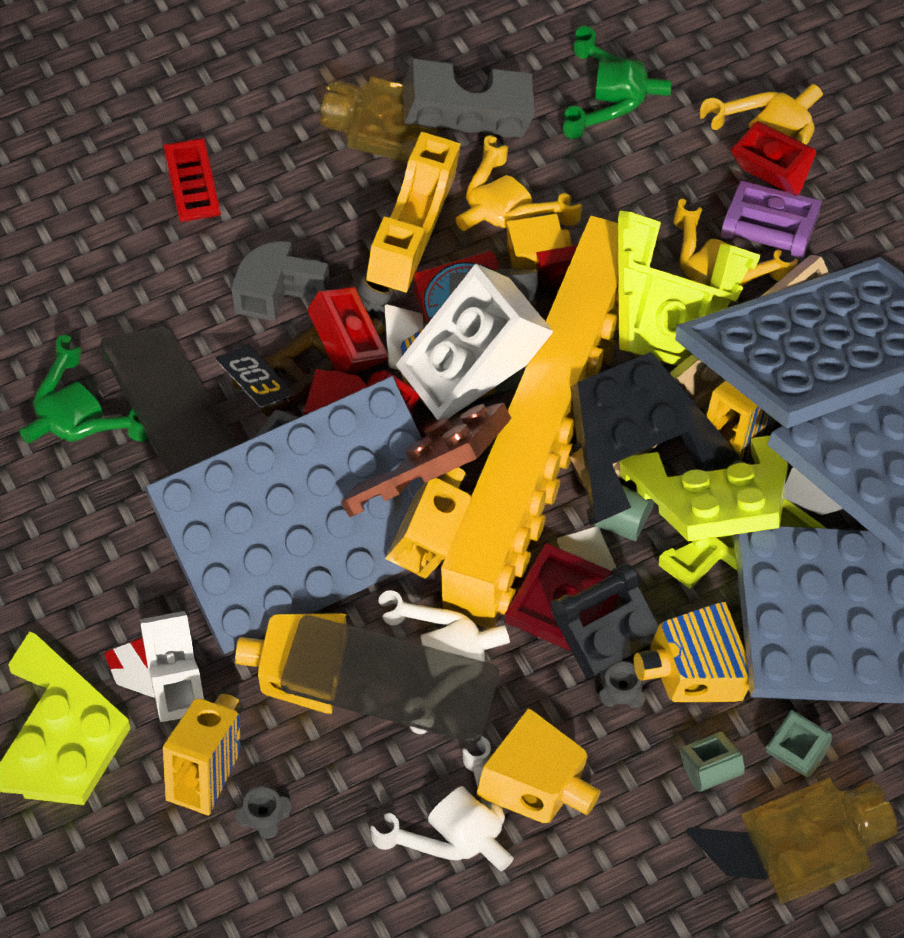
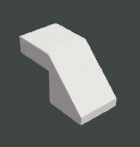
M185 611L139 619L160 723L181 719L194 700L200 698L204 700L199 668L193 653L187 614Z

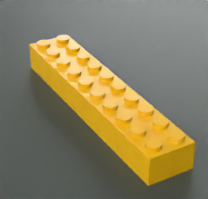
M590 216L546 319V323L554 332L527 364L508 409L512 419L496 437L455 539L441 567L443 609L466 615L476 625L489 629L496 628L501 614L505 615L515 597L516 590L512 589L516 577L523 578L526 574L531 557V552L527 551L531 540L538 541L541 537L546 516L542 515L546 503L553 505L556 500L560 486V479H557L560 468L568 469L570 465V456L573 455L575 446L571 441L576 433L570 386L599 374L602 365L609 366L616 348V340H613L616 331H619L618 223L595 216Z

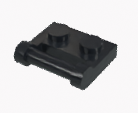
M627 563L614 568L609 577L573 596L563 595L551 602L553 617L585 678L603 671L650 645L659 627L638 587V575L634 568ZM618 594L623 606L583 627L579 619L581 612Z

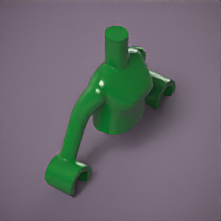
M580 26L575 32L576 41L574 42V53L576 56L582 59L592 56L599 60L595 100L615 102L617 104L585 114L580 107L569 106L564 112L563 133L566 137L577 139L584 134L585 128L588 126L609 121L632 112L643 103L646 94L670 97L672 80L648 78L647 70L640 60L620 58L604 51L595 45L596 33L591 27Z
M66 334L60 335L56 341L55 361L33 400V406L35 407L38 419L20 429L22 439L27 444H30L51 431L63 440L75 442L97 432L127 428L128 436L135 441H146L151 438L155 421L150 420L147 423H140L144 411L139 407L133 408L129 416L101 418L103 412L99 402L79 382H74L53 393L65 369L76 367L79 364L82 352L81 347L68 350L71 344V337Z

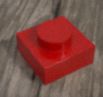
M578 245L536 253V268H539L540 292L560 289Z

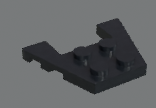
M652 352L570 386L577 442L582 443L585 469L581 470L583 487L588 488L590 508L586 510L590 526L632 508L614 470V463L679 435L682 436L697 470L705 472L719 470L734 463V461L740 460L738 453Z

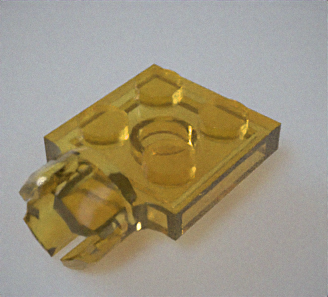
M371 76L369 82L362 87L339 80L331 81L327 89L336 91V93L326 91L322 100L321 114L324 116L320 118V124L328 129L348 134L347 147L406 163L409 162L421 132L438 136L440 131L439 127L426 128L420 125L404 123L403 84Z
M827 778L741 814L742 822L781 905L871 868L866 851L870 846L889 839L898 832L893 807L890 802L884 801L883 796L886 793L877 782H869L846 792L839 791L833 785L831 779Z

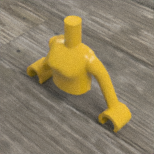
M811 84L795 99L788 94L778 92L759 93L722 103V101L716 98H709L701 105L700 119H704L709 113H716L717 115L711 122V128L718 130L723 126L726 115L766 106L759 115L749 122V128L756 121H759L807 145L815 130L812 116L807 109L823 96V93L817 85Z
M488 135L484 139L483 160L474 174L466 193V199L471 208L456 217V224L462 231L468 230L483 220L496 227L507 228V221L526 219L548 213H556L559 223L566 226H573L580 221L582 204L570 206L571 196L567 193L560 194L558 201L532 203L531 195L527 189L511 176L505 175L485 185L493 167H500L506 163L508 146L504 145L496 148L497 138L493 135Z
M680 199L673 217L675 226L683 230L680 269L692 281L710 286L720 244H729L721 240L709 239L701 250L694 254L697 242L696 227L702 208L699 207L696 211H688L684 209L686 200ZM776 250L771 260L758 263L754 270L748 269L740 285L744 286L752 279L767 273L774 280L780 281L797 266L798 259L795 258L790 263L780 260L782 251Z

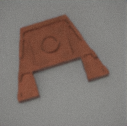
M504 403L487 407L481 404L468 411L456 413L449 419L442 418L437 420L434 418L415 423L422 439L406 449L408 456L395 470L355 485L341 501L348 516L352 517L365 510L364 505L373 497L381 495L385 502L400 495L414 479L421 477L424 483L477 459L512 419Z

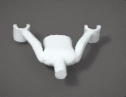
M392 590L385 591L378 599L379 604L383 607L391 604L397 605L395 610L386 612L382 616L387 624L397 625L405 617L448 625L444 628L421 634V641L432 680L435 681L447 677L424 700L413 699L406 705L405 710L409 715H414L418 712L425 713L421 720L412 722L409 725L413 732L424 734L434 724V716L431 711L457 688L472 681L482 673V666L485 662L484 650L510 643L506 625L479 632L476 624L466 615L451 610L403 602L400 594Z
M483 736L476 737V745L484 753L483 755L473 756L467 749H462L463 763L468 770L473 771L477 788L483 767L491 757L490 742ZM464 786L455 789L432 810L428 818V822L443 835L448 843L399 829V821L391 813L384 815L387 826L392 829L390 833L381 834L374 826H370L374 845L384 850L391 849L396 844L448 860L469 859L481 852L499 871L505 870L514 859L495 840L501 832L502 824L505 820L502 807L484 799H481L482 803L479 802Z

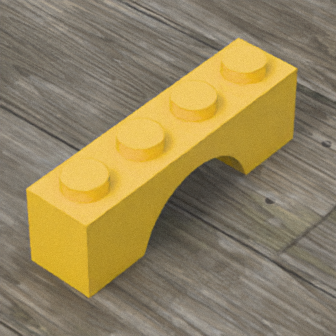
M424 132L420 133L409 158L404 181L390 218L384 216L371 245L366 281L407 293L455 179L461 143Z

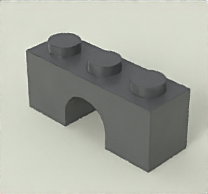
M412 59L403 81L404 123L420 125L426 128L456 129L467 133L481 132L497 134L503 137L523 138L535 115L532 74L492 69L482 92L471 93L461 88L455 81L453 64Z

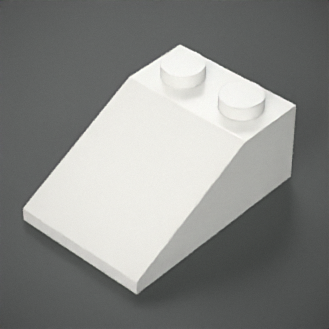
M475 264L399 359L396 366L436 419H449L525 367L554 331L510 278Z

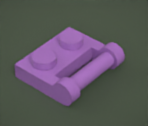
M740 181L726 214L721 238L734 241L735 237L789 250L791 251V256L804 258L810 237L820 214L822 201L800 195L796 197L788 192Z

